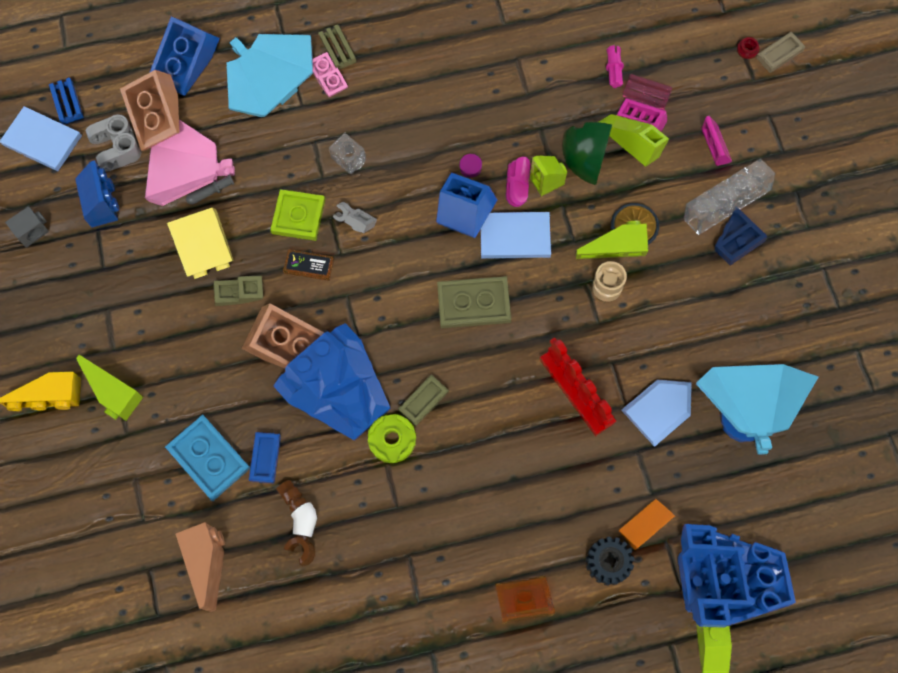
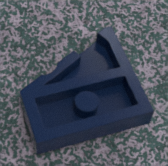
M736 207L723 230L722 236L719 237L715 245V251L731 266L764 243L767 235Z

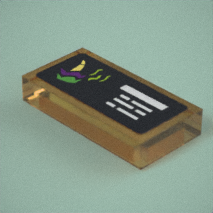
M288 249L283 271L284 274L330 281L334 257Z

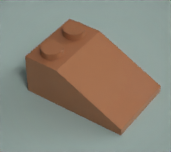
M154 70L120 88L141 151H145L179 134L178 94L171 74Z
M269 303L261 308L242 349L262 360L286 368L293 359L324 332Z
M204 522L176 533V537L200 609L212 612L216 610L224 558L222 546L225 545V540L221 531H217L215 527Z

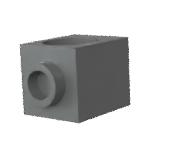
M29 206L5 222L26 248L49 232L44 225L47 222L39 211L34 213Z

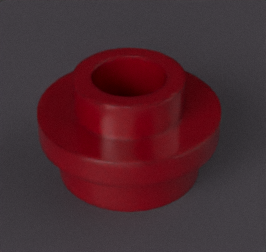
M752 37L744 38L737 46L738 54L745 59L756 57L760 50L758 41Z

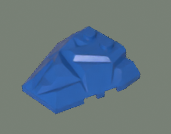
M346 323L336 327L331 333L328 331L323 333L286 366V372L274 384L276 390L291 406L306 412L309 416L322 421L354 441L368 430L374 421L391 409L361 339Z
M685 524L681 536L682 551L678 556L685 609L687 612L692 613L693 619L699 627H727L793 605L796 601L786 554L756 542L751 545L740 541V536L734 534L726 536L718 533L717 528L710 525Z

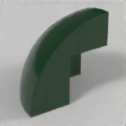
M586 122L583 128H576L573 125L564 133L562 151L567 165L575 175L590 184H597L612 124Z

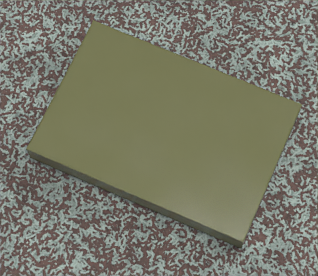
M507 276L437 282L441 328L511 323Z

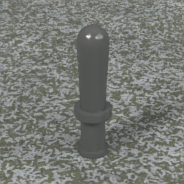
M230 174L217 182L214 180L213 184L188 194L186 197L187 203L196 204L216 192L218 194L221 193V189L234 185Z

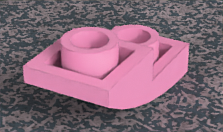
M327 52L312 59L313 74L328 97L348 88L339 69L335 67Z

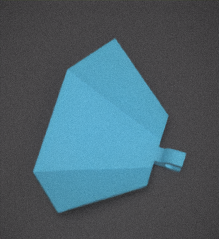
M259 34L249 50L237 38H234L230 45L240 58L227 62L229 109L258 117H265L280 103L283 105L298 91L297 87L313 74L311 35Z
M784 364L712 367L696 385L738 432L746 434L747 437L755 438L758 455L768 454V450L772 449L771 440L768 436L790 428L818 376Z

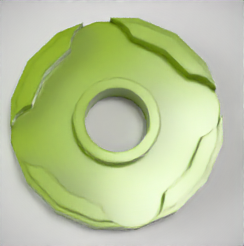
M400 415L381 416L373 422L368 431L370 451L377 459L386 463H397L405 460L411 455L416 445V434L413 425L408 419ZM391 432L399 436L398 442L392 445L385 441L386 435Z

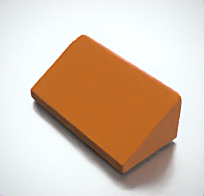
M655 499L624 525L619 532L636 550L675 515Z

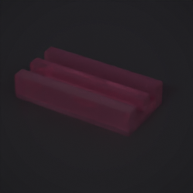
M630 74L623 97L665 110L673 87ZM630 88L643 92V94L630 90ZM652 95V96L661 98V99H663V100H659V99H656V98H653V97H650V96Z

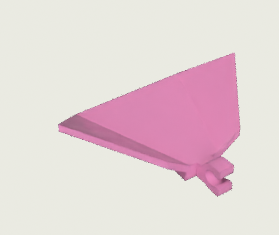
M179 120V134L151 147L145 198L151 203L164 206L214 182V180L217 181V176H228V174L235 176L232 159H224L218 163L216 144Z

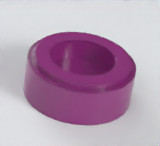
M467 154L461 158L460 172L464 176L473 178L481 173L482 161L477 155Z

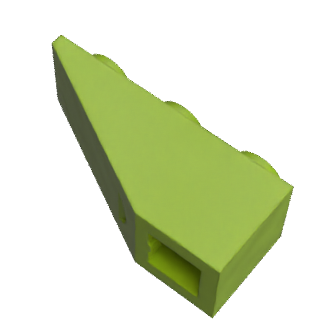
M613 114L599 121L612 124L610 137L645 167L660 157L669 140L656 127L644 122Z

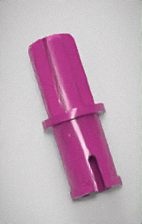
M615 45L607 48L608 64L606 65V70L609 72V84L612 88H617L623 84L622 70L624 64L621 62V48L616 46L615 52Z

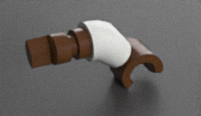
M289 480L276 488L285 503L291 505L289 509L292 512L291 517L293 518V534L296 535V537L290 539L285 544L284 550L294 552L297 546L302 545L304 553L299 558V564L307 566L315 557L314 545L308 541V537H312L317 514L311 502L301 498V492Z

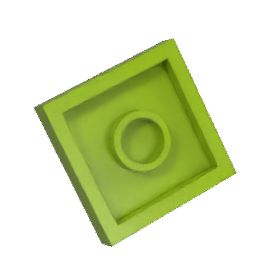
M280 189L271 225V233L316 241L324 209L325 196Z

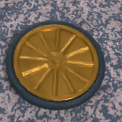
M629 203L615 211L611 220V230L625 225L628 221H640V224H647L648 245L656 239L659 232V220L654 211L649 207L639 203Z

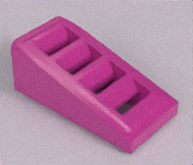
M627 98L617 113V116L651 124L660 132H662L667 123V112L665 110ZM630 108H633L631 114L627 115ZM638 112H641L640 116L636 118Z

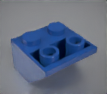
M95 160L91 161L75 180L84 219L92 228L117 221L116 212L119 211V206L116 198L112 196L115 188L111 178H107L104 168H100Z
M451 173L440 191L436 222L439 225L475 238L496 204L497 198L489 186Z

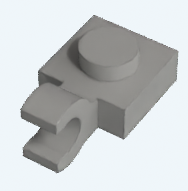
M345 202L337 204V207L343 211V214L337 212L333 215L337 221L345 220V223L350 225L353 230L362 233L372 229L377 221L376 218L359 208L356 210L352 209Z

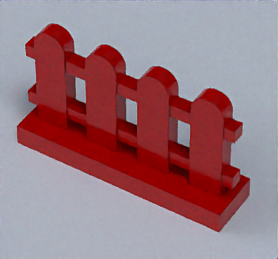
M553 338L550 340L552 346L548 348V352L542 355L539 360L596 437L616 423L614 416L611 414L612 409L606 400H601L597 395V389L590 379L586 380L583 376L579 363L575 359L571 360L567 354L565 344L560 339Z

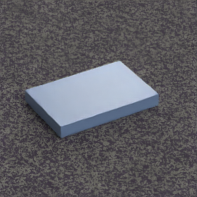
M23 107L1 138L0 143L13 151L59 171L82 135L72 128L27 107Z
M549 212L490 213L481 227V258L551 257Z

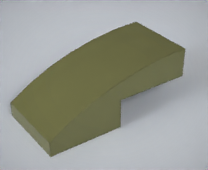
M262 276L238 277V280L214 281L215 306L243 304L263 299Z

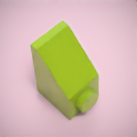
M535 156L532 158L530 180L541 196L565 185L567 170L563 163L557 161L555 156Z
M696 623L701 672L729 673L732 649L730 626L699 627Z

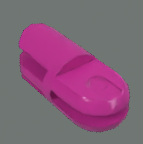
M520 157L508 164L506 200L513 207L525 204L528 198L530 160L527 157Z

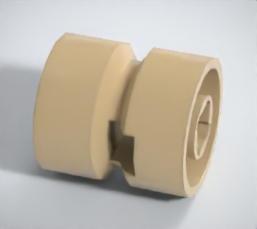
M612 261L602 263L598 267L592 284L593 293L598 299L613 301L620 296L627 279L624 267Z

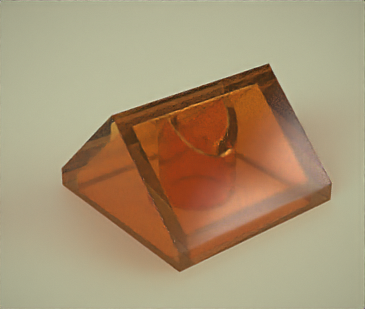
M546 576L495 584L502 624L550 617L555 614Z

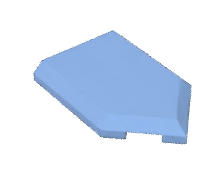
M656 380L621 411L655 447L691 416V382Z

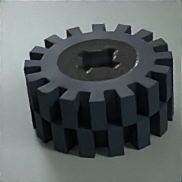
M602 538L594 543L588 551L586 568L587 571L591 572L590 576L596 578V582L599 584L602 582L607 586L611 584L617 585L629 577L630 572L634 568V565H632L634 562V556H631L632 550L626 547V542H620L619 538Z

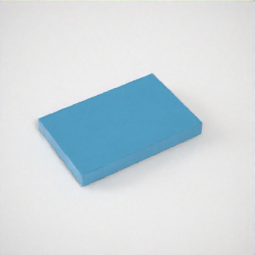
M203 414L165 446L212 501L217 499L250 469L247 463Z

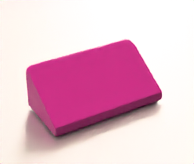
M707 116L701 129L715 165L720 166L732 162L717 123L710 116Z

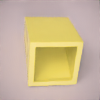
M209 208L167 223L187 276L193 275L194 279L208 275L206 271L215 267L216 271L230 267L229 262L234 261L215 208Z

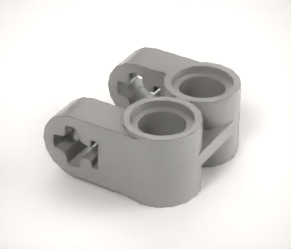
M113 115L86 128V134L90 143L100 144L108 140L113 142V148L99 153L96 157L98 166L104 168L105 171H111L134 163L141 157V149L137 143L134 131L124 116Z

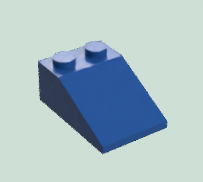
M171 16L150 72L158 70L171 74L177 93L185 96L212 59L220 38Z

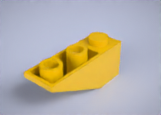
M49 372L2 396L0 404L9 411H22V408L43 411L46 410V407L68 410L70 406H79L81 378L74 372Z

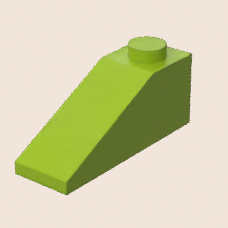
M628 221L625 225H621L577 249L576 259L646 256L648 253L647 224H640V221Z
M78 355L76 359L99 403L106 408L104 413L115 420L120 417L127 421L143 397L136 390L81 355Z

